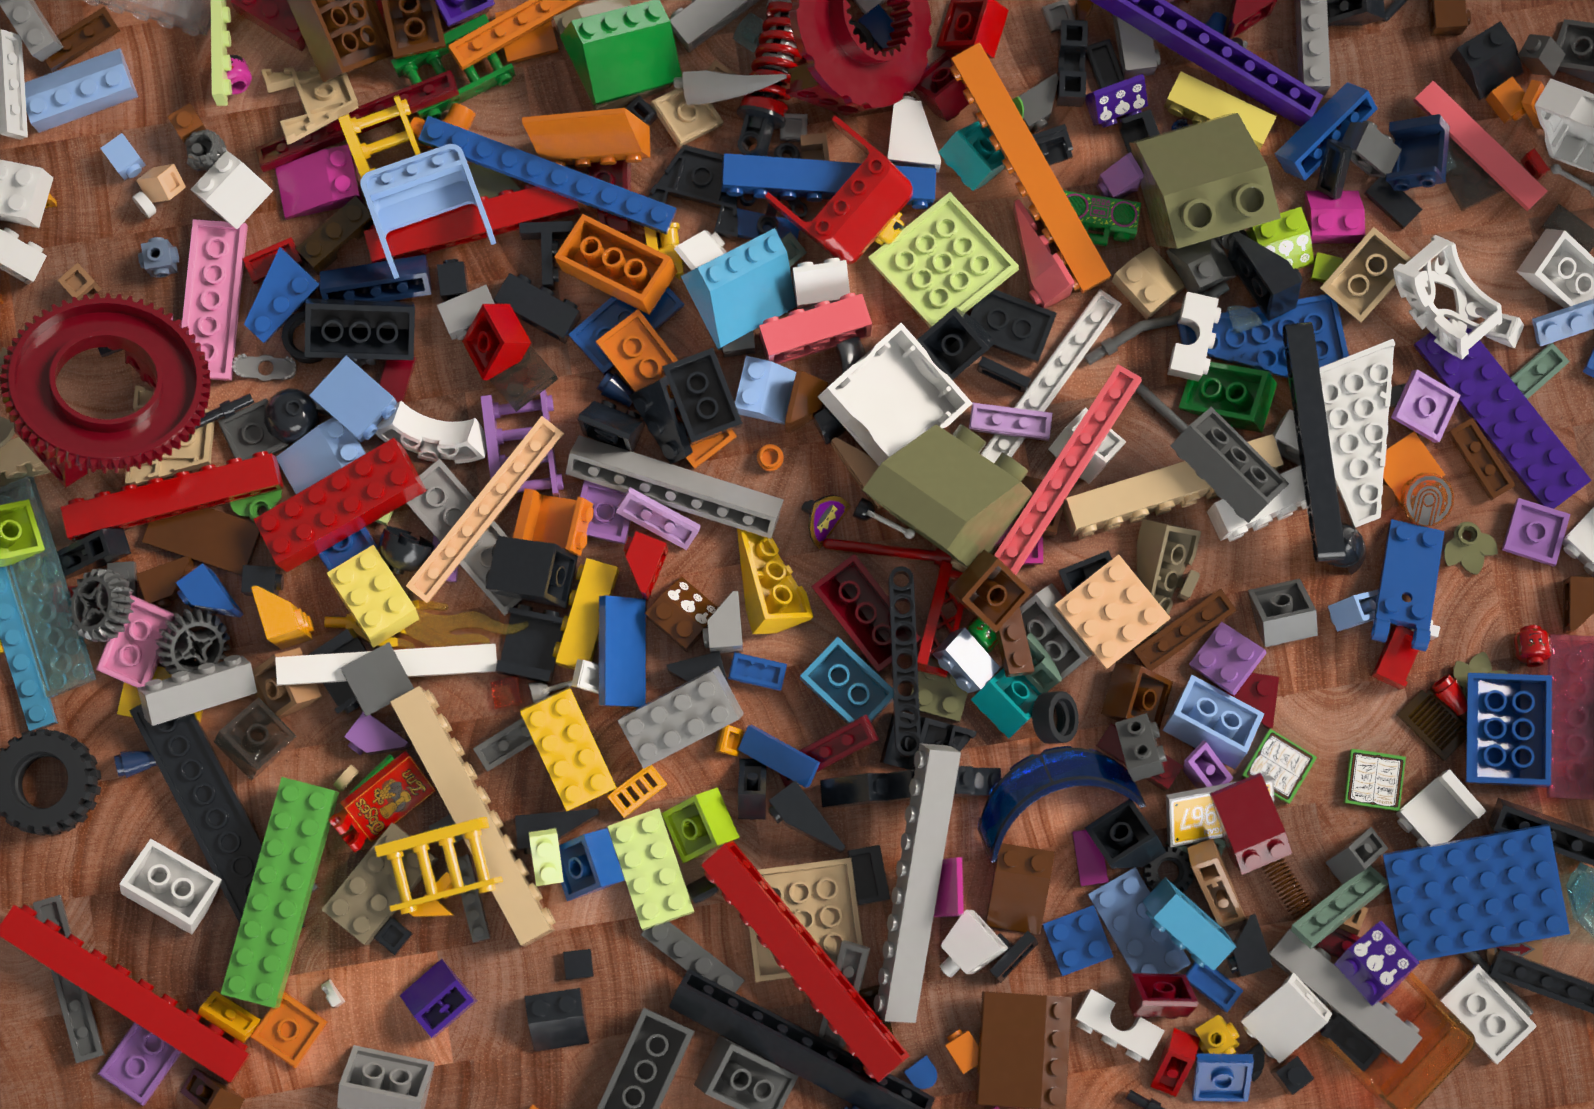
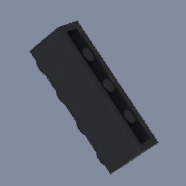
M1501 798L1497 799L1488 822L1494 831L1501 833L1548 824L1550 826L1554 852L1594 866V831Z

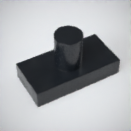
M1029 931L1014 945L1001 933L997 935L1009 948L1000 955L1002 958L990 970L992 976L1000 983L1039 944Z

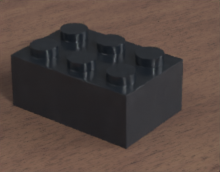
M713 348L662 367L661 372L663 377L667 376L669 382L667 387L671 397L675 399L676 410L680 421L684 425L690 445L741 427L743 424Z

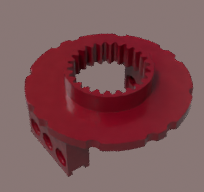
M791 0L792 9L789 12L791 29L800 56L806 59L807 64L788 69L791 80L790 88L786 89V95L847 116L893 105L903 99V94L911 93L921 80L928 64L927 51L932 45V36L929 32L932 19L928 0H887V6H892L890 16L894 17V21L891 22L894 32H890L892 40L887 41L888 47L883 48L882 52H874L873 48L866 49L865 42L859 43V34H853L855 26L849 24L852 16L847 13V9L850 8L847 0Z

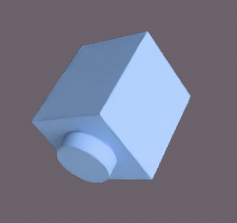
M123 133L100 148L124 180L136 177L140 174L142 168L146 166Z

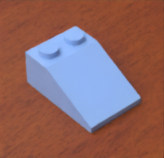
M332 417L315 427L276 457L294 492L298 494L363 456L366 452L359 440Z

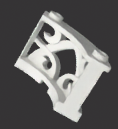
M1434 235L1431 238V243L1405 265L1399 263L1393 269L1397 289L1401 298L1406 297L1412 309L1409 310V313L1422 330L1426 327L1437 337L1434 342L1460 359L1468 355V349L1493 327L1499 326L1502 323L1501 304L1487 296L1473 283L1462 267L1455 243ZM1434 283L1444 285L1453 290L1456 312L1449 309L1438 310L1433 304L1435 299ZM1480 317H1482L1483 319H1485V320H1484L1482 323H1480V324H1477V323L1471 321V320H1476V319H1478V318H1480ZM1467 328L1473 329L1469 334L1466 333Z

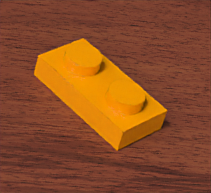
M214 991L208 997L197 1013L242 1043L249 1038L261 1021V1019L217 991Z

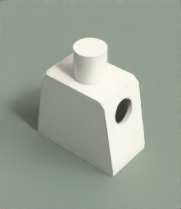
M965 910L941 944V947L949 957L940 965V968L950 978L960 968L966 974H974L1009 948L974 910Z

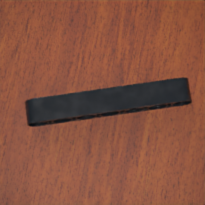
M899 566L891 571L888 581L894 734L897 753L904 758H911L919 751L921 743L913 573L907 567ZM898 574H904L908 578L909 583L904 587H899L894 583L893 578ZM899 601H905L908 603L910 610L906 614H899L896 612L894 605ZM905 628L911 633V638L905 642L900 641L896 637V631ZM903 655L910 657L912 666L908 669L900 668L897 665L898 657ZM901 683H909L913 687V693L910 696H902L898 692V686ZM903 710L911 711L915 717L914 721L911 724L902 723L899 719L900 712ZM908 737L915 741L916 747L913 751L906 752L901 748L900 741L903 738Z

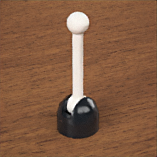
M863 497L852 515L862 521L874 518L903 533L907 539H912L915 536V531L911 528L905 529L876 514L873 503Z

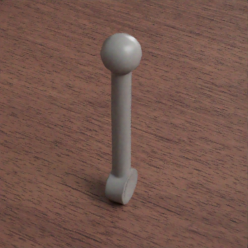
M1559 164L1552 165L1551 172L1553 174H1560L1584 187L1594 197V186L1562 170Z

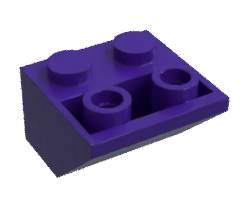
M443 959L438 961L399 995L413 1017L431 1038H436L478 1001Z

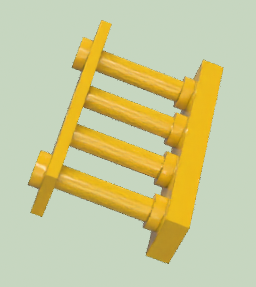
M399 95L394 96L395 106L356 119V117L350 118L349 113L338 117L361 179L367 172L375 170V168L370 169L367 159L371 158V154L407 141L411 142L415 155L421 154L407 115L412 113L407 100H401ZM399 115L401 116L406 131L367 145L366 143L360 144L357 134L361 132V129Z
M487 817L468 820L374 846L377 857L387 856V860H391L401 903L389 906L390 911L400 910L402 915L417 911L416 905L474 889H478L479 894L495 890L494 884L503 882L502 876L490 879L479 837L482 835V829L489 828ZM465 835V839L469 840L479 882L466 886L463 884L453 844L456 842L455 837ZM438 842L439 846L443 847L453 887L451 890L440 893L437 891L427 851L430 849L429 844ZM413 849V853L417 854L427 894L425 897L414 900L411 898L401 858L404 856L403 851Z

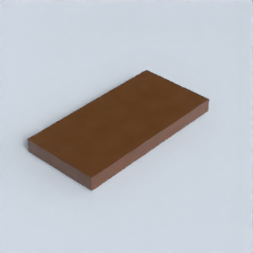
M205 508L149 522L142 542L183 557L189 556L195 561L242 576L243 565L250 564L260 532L254 522L212 508Z

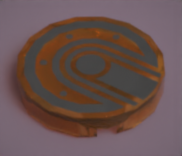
M1420 473L1405 483L1401 492L1400 505L1411 522L1421 526H1434L1443 522L1450 515L1454 506V492L1450 483L1444 477L1435 473Z

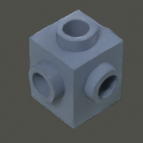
M155 237L149 239L147 243L141 244L142 252L138 253L141 268H145L151 277L163 278L170 274L178 273L176 264L179 262L178 250L176 246H172L168 239Z

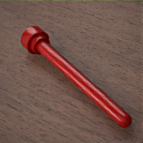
M830 538L824 539L822 543L824 548L831 550L934 561V564L939 565V568L942 561L951 563V556L939 548L933 551Z

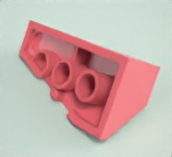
M1017 199L1014 201L1013 212L1031 290L1028 293L1035 305H1040V307L1047 309L1069 297L1075 282L1058 254H1050L1051 250L1047 238L1041 234L1037 235L1035 231L1038 228L1035 221L1022 202Z

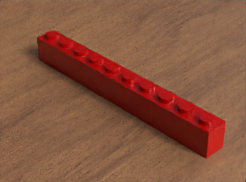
M734 841L724 844L701 864L707 879L713 884L716 883L722 890V896L725 901L730 905H734L740 912L739 917L743 923L749 927L751 926L758 934L757 939L761 945L771 950L775 955L776 963L782 969L789 972L793 977L794 985L800 991H804L811 999V1006L818 1013H822L828 1020L829 1028L843 1038L846 1042L847 1050L861 1060L864 1064L865 1072L871 1078L880 1082L910 1056Z
M25 904L21 908L16 905L12 906L0 924V937L229 1083H233L251 1055L246 1052L249 1046L236 1038L232 1042L224 1038L223 1034L225 1031L212 1023L208 1027L199 1022L201 1019L200 1015L189 1008L183 1012L176 1007L178 1001L165 993L162 997L152 992L155 987L142 978L136 982L129 977L131 971L117 963L113 967L105 961L108 957L95 948L92 952L84 949L82 946L85 942L70 933L68 938L59 933L61 927L51 920L40 921L35 917L38 912Z

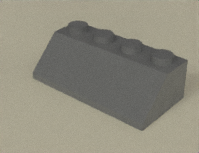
M1212 407L1190 424L1170 445L1175 450L1177 456L1185 460L1195 470L1197 476L1205 480L1214 489L1215 493L1224 499L1234 509L1235 513L1247 523L1254 519L1289 484Z

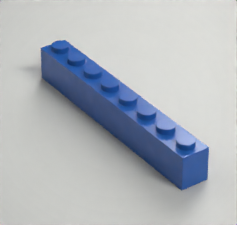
M724 153L721 192H727L729 196H742L743 193L753 194L756 198H766L765 195L769 192L771 195L780 196L783 200H794L796 197H802L810 202H820L822 199H831L862 163ZM896 166L909 179L913 187V195L906 205H912L914 209H927L928 206L931 207L935 200L936 169Z

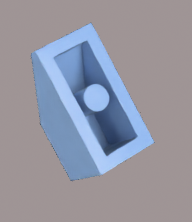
M1378 590L1353 595L1328 606L1331 621L1335 625L1337 632L1374 620Z

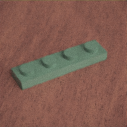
M1370 865L1366 870L1344 883L1292 925L1291 931L1305 945L1312 949L1388 887V881Z

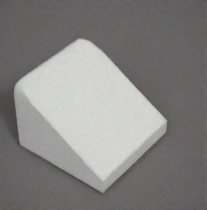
M1502 314V323L1499 326L1493 327L1485 336L1508 347L1515 348L1524 324L1519 317Z

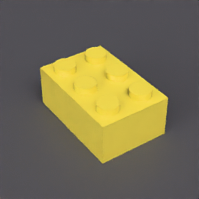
M374 545L327 572L331 585L373 648L420 620L413 603Z

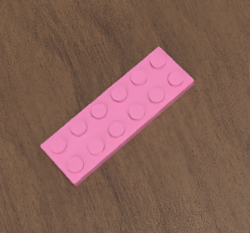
M193 220L181 328L188 326L189 335L194 334L196 336L195 343L201 344V351L205 352V360L208 361L210 380L232 381V362L235 356L244 267L242 258L245 257L248 228L246 223H243L238 229L223 221Z

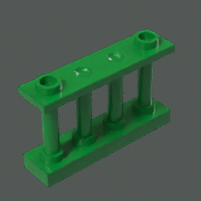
M486 14L445 33L446 48L391 60L398 77H408L412 85L419 83L421 79L417 73L418 68L426 64L433 67L436 75L446 72L441 59L442 56L450 53L448 45L489 23ZM495 52L487 56L494 72L479 78L473 65L464 69L470 84L458 89L460 95L417 111L419 117L424 120L428 116L438 119L443 112L450 109L452 103L461 104L497 85L504 86L510 83L513 77L516 76L512 63L503 67Z

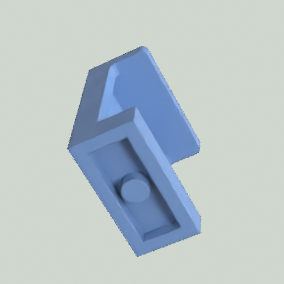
M347 356L339 362L309 395L316 404L325 409L360 442L364 439L369 440L377 432L378 427L376 426L383 419H389L396 411L397 401Z

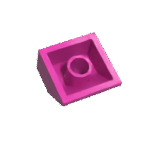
M1305 191V219L1310 230L1312 244L1361 242L1365 236V211L1359 191H1342L1341 198L1333 199L1320 191Z

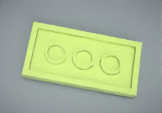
M659 808L607 826L642 931L695 913Z

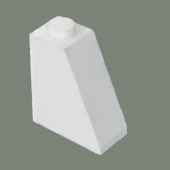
M903 96V99L893 106L888 159L895 166L935 168L936 172H939L941 158L921 101H916L914 97Z

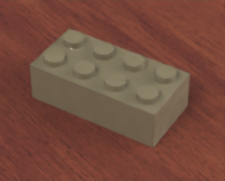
M391 823L321 909L364 945H369L373 941L375 935L396 912L390 911L389 906L401 903L391 860H387V856L377 857L374 847L410 837L409 834L394 823ZM413 849L403 851L404 856L401 857L410 894L423 879L417 854L413 853ZM428 851L432 867L438 858Z

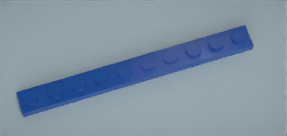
M430 116L427 117L418 138L419 143L435 149L447 144L458 145L469 162L666 235L677 211L673 206Z

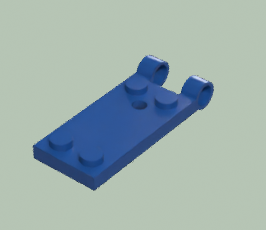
M1391 519L1386 539L1371 640L1385 643L1389 634L1390 624L1414 629L1411 649L1426 652L1431 636L1430 625L1444 531ZM1406 594L1410 596L1411 601H1403L1402 595Z

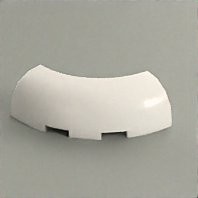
M400 401L396 404V411L387 420L383 419L376 426L378 430L375 434L380 439L387 442L395 438L405 449L417 453V458L436 462L438 459L455 460V464L477 461L486 456L485 433L476 418L460 422L440 421L419 414Z

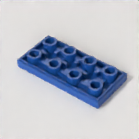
M607 595L599 596V706L638 708L646 704V599Z

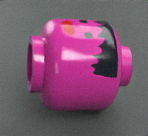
M230 55L232 68L231 71H227V79L231 80L232 94H240L250 85L252 81L251 72L246 61L241 56Z

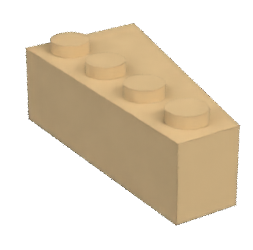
M20 437L8 441L0 448V487L51 472Z

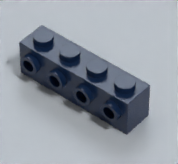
M426 255L395 259L394 263L399 278L394 279L387 261L320 271L322 299L393 301L431 295V276Z

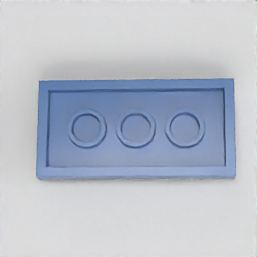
M1136 867L1087 894L1132 973L1174 974L1191 964L1184 950L1180 949L1171 940V936L1166 931L1161 932L1151 922L1152 919L1145 913L1148 909L1143 900L1150 894V891Z

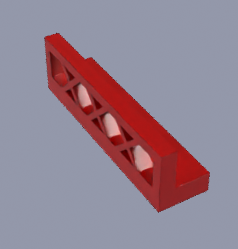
M942 561L917 663L918 671L946 678L948 671L927 664L929 656L933 655L932 653L940 646L935 637V632L944 626L949 633L959 629L964 606L960 602L958 603L956 598L948 591L947 585L949 577L958 579L963 573L951 570L953 564ZM945 593H947L949 597L944 600ZM952 601L957 609V614L946 619L941 609L943 605ZM939 617L942 620L940 624H938ZM955 621L952 629L949 623ZM934 643L936 648L931 650L932 644Z

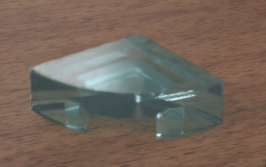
M1227 307V312L1236 334L1262 324L1259 316L1247 307Z

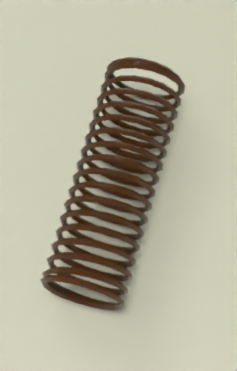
M1284 858L1262 866V870H1265L1275 865L1266 871L1265 874L1280 867L1268 875L1267 878L1282 871L1269 881L1271 882L1284 875L1272 883V885H1275L1286 879L1274 887V889H1277L1288 883L1276 892L1279 893L1290 887L1279 895L1281 897L1292 891L1281 899L1283 901L1294 895L1284 904L1299 897L1286 906L1288 908L1301 901L1288 910V912L1305 904L1291 914L1292 916L1307 908L1293 919L1313 909L1314 904H1309L1311 900H1307L1309 896H1305L1306 892H1303L1304 889H1300L1302 885H1298L1299 881L1294 882L1297 877L1292 878L1294 874H1290L1292 870H1288L1290 866H1286L1287 862H1284Z

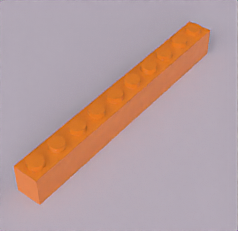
M980 42L952 57L951 63L953 66L950 67V71L957 82L961 80L966 89L963 90V94L970 105L974 103L979 112L976 113V117L983 128L987 126L992 136L989 137L992 146L996 151L1001 150L1005 159L1002 160L1005 169L1009 175L1014 173L1018 182L1015 183L1018 192L1022 198L1027 196L1031 205L1028 209L1035 221L1040 219L1044 226V229L1041 230L1042 234L1047 238L1049 244L1053 242L1058 251L1056 253L1069 270L1075 282L1073 289L1075 291L1079 289L1083 294L1110 279L1111 274Z

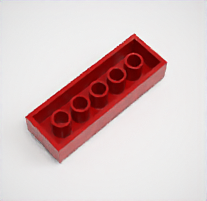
M392 438L253 520L276 565L289 572L427 490L405 448L395 438Z

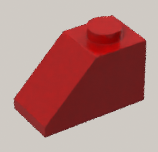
M1174 1028L1164 1046L1150 1087L1176 1097L1195 1062L1200 1038Z

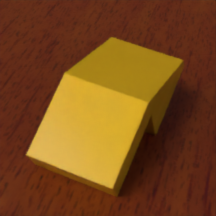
M644 227L647 246L671 257L678 271L675 277L681 280V276L684 275L681 257L674 248L659 250L656 231Z

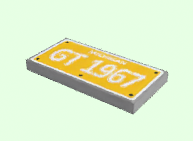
M1271 775L1263 776L1274 802V779ZM1236 782L1166 795L1167 843L1169 846L1175 847L1223 837L1210 793Z

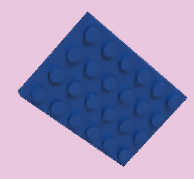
M1548 824L1382 854L1398 939L1418 961L1570 934L1554 846Z

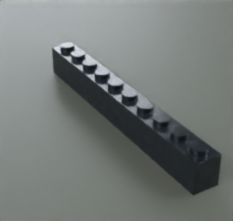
M689 968L669 1005V1008L681 1015L692 1019L861 1109H931L935 1101V1097L891 1074H888L878 1082L865 1072L864 1064L858 1057Z

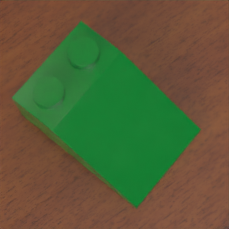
M1210 362L1207 375L1203 374L1199 381L1187 380L1179 409L1201 416L1212 407L1230 426L1262 433L1277 382L1268 371Z

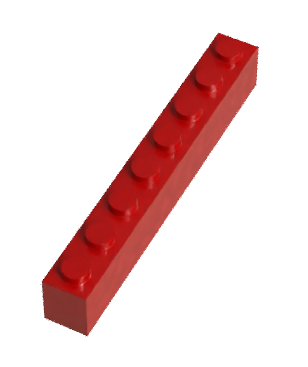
M531 184L524 186L523 190L516 192L512 189L504 190L498 193L499 196L489 199L487 196L480 197L494 236L520 230L519 223L550 222L580 214L577 201ZM467 204L392 230L386 235V241L393 260L420 256L488 238L478 208L474 204ZM375 225L369 227L370 230L364 231L372 263L387 261Z
M268 451L257 452L252 455V458L243 461L242 458L227 460L226 465L223 466L206 465L200 467L199 472L191 474L189 471L178 472L173 475L174 478L163 480V478L151 479L144 486L127 485L121 487L120 492L111 494L110 491L96 493L94 495L95 498L92 499L76 498L69 500L68 505L61 506L67 538L75 542L100 529H127L284 489L277 457L272 453L268 454Z

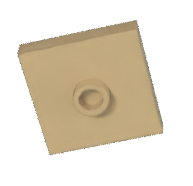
M677 88L653 100L650 104L657 112V116L678 148L721 127L723 124V120L712 103L687 105L683 88Z

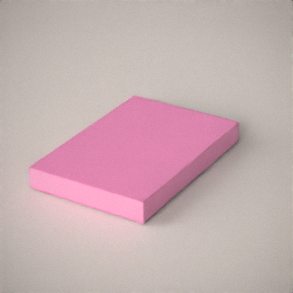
M131 595L130 598L135 601L131 604L133 613H130L128 616L131 623L124 624L125 632H120L118 638L107 641L96 670L139 688L152 680L161 658L155 651L160 648L156 644V639L163 638L159 633V629L166 630L168 626L165 624V620L173 622L175 619L174 613Z

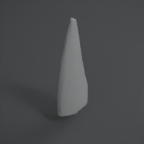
M707 70L683 72V77H675L674 86L675 88H683L687 105H700L728 100L755 92L785 79L787 75H737Z

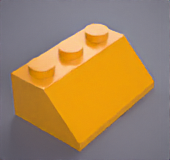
M257 585L251 587L267 640L280 649L312 640L311 632L314 631L311 617L302 612L301 608L298 609L291 602Z

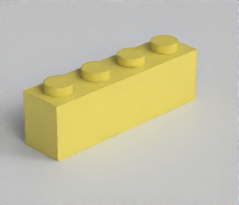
M1180 72L1164 105L1171 114L1177 117L1184 116L1189 118L1193 124L1229 113H1238L1259 151L1277 117L1183 72Z

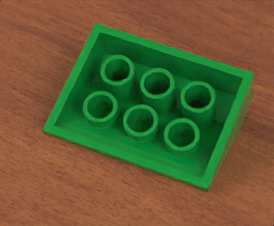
M651 0L572 20L560 35L593 105L674 84L675 77H682L671 22L660 0Z

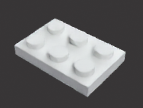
M1476 964L1437 1001L1444 1011L1495 1064H1498L1537 1027L1479 964Z

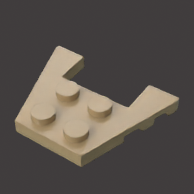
M310 67V71L295 72L294 68H284V72L272 73L271 69L261 70L268 93L295 86L306 113L305 115L280 121L287 145L337 120L339 116L359 108L347 74L323 82L317 67Z
M135 386L134 411H138L147 404L154 392L146 390L142 386ZM215 421L196 429L194 435L189 434V441L187 443L181 441V448L179 450L173 447L171 456L163 454L162 461L156 459V461H152L151 466L147 463L141 464V469L139 470L136 466L130 467V472L126 471V486L147 483L151 479L166 478L178 472L191 471L211 465Z

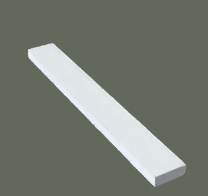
M1099 289L1014 408L1045 412L1122 303ZM995 434L981 455L995 463L1002 452L1012 458L1025 438Z
M496 644L394 650L408 677L496 672ZM369 652L275 657L277 686L345 682L346 679L340 668Z

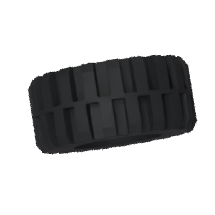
M38 729L36 732L29 730L23 732L22 737H13L9 740L8 744L10 746L7 749H0V816L5 817V822L9 825L36 835H59L61 831H70L76 828L75 824L77 822L83 823L88 818L86 815L88 810H94L97 804L94 802L95 795H100L101 787L97 786L98 780L101 779V772L96 769L95 765L98 762L95 756L89 753L90 749L85 744L79 742L78 739L56 730ZM42 757H54L60 760L65 765L68 773V786L64 796L59 802L49 808H37L28 803L22 788L25 772L33 762Z

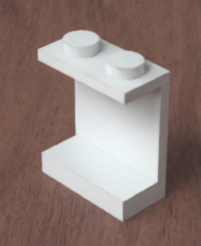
M1594 507L1564 537L1562 542L1564 551L1573 559L1577 558L1585 565L1583 567L1584 570L1592 577H1594Z
M1449 769L1443 771L1395 814L1399 818L1397 822L1401 828L1407 833L1411 831L1418 839L1416 841L1417 846L1423 847L1450 841L1472 820L1481 817L1486 810Z
M1293 972L1271 996L1253 1011L1249 1010L1241 1023L1247 1034L1256 1038L1263 1045L1265 1053L1281 1063L1326 1025L1332 1013Z

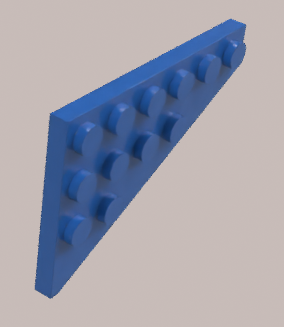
M1327 294L1298 299L1295 309L1270 321L1267 320L1259 307L1221 313L1218 324L1213 323L1212 333H1216L1213 349L1208 348L1207 356L1252 369L1268 371L1270 374L1288 378L1282 335L1283 325L1312 322L1319 368L1346 358L1349 354L1338 304ZM1177 323L1181 344L1191 345L1195 343L1197 339L1195 331L1187 325Z

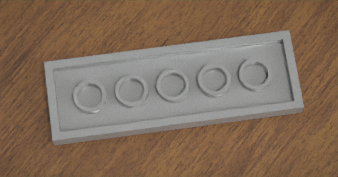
M438 459L419 475L427 491L406 504L441 542L475 498L446 465ZM494 521L462 560L460 566L505 616L509 613L510 607L515 608L523 600L498 595L486 589V575L491 567L493 558L492 548L496 544L497 536L508 537Z

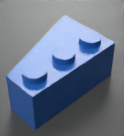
M279 247L244 325L263 343H266L285 324L287 319L306 302V298H309L320 287V283L284 249Z

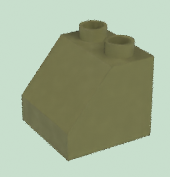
M1229 113L1129 143L1132 155L1144 174L1140 185L1156 246L1178 249L1281 218L1268 166L1238 113Z
M935 424L882 462L862 489L895 518L967 568L983 550L991 554L994 553L1033 496V493L1021 482L1029 471L1003 452L995 463L980 454V451L986 442L962 424L957 427L953 434Z

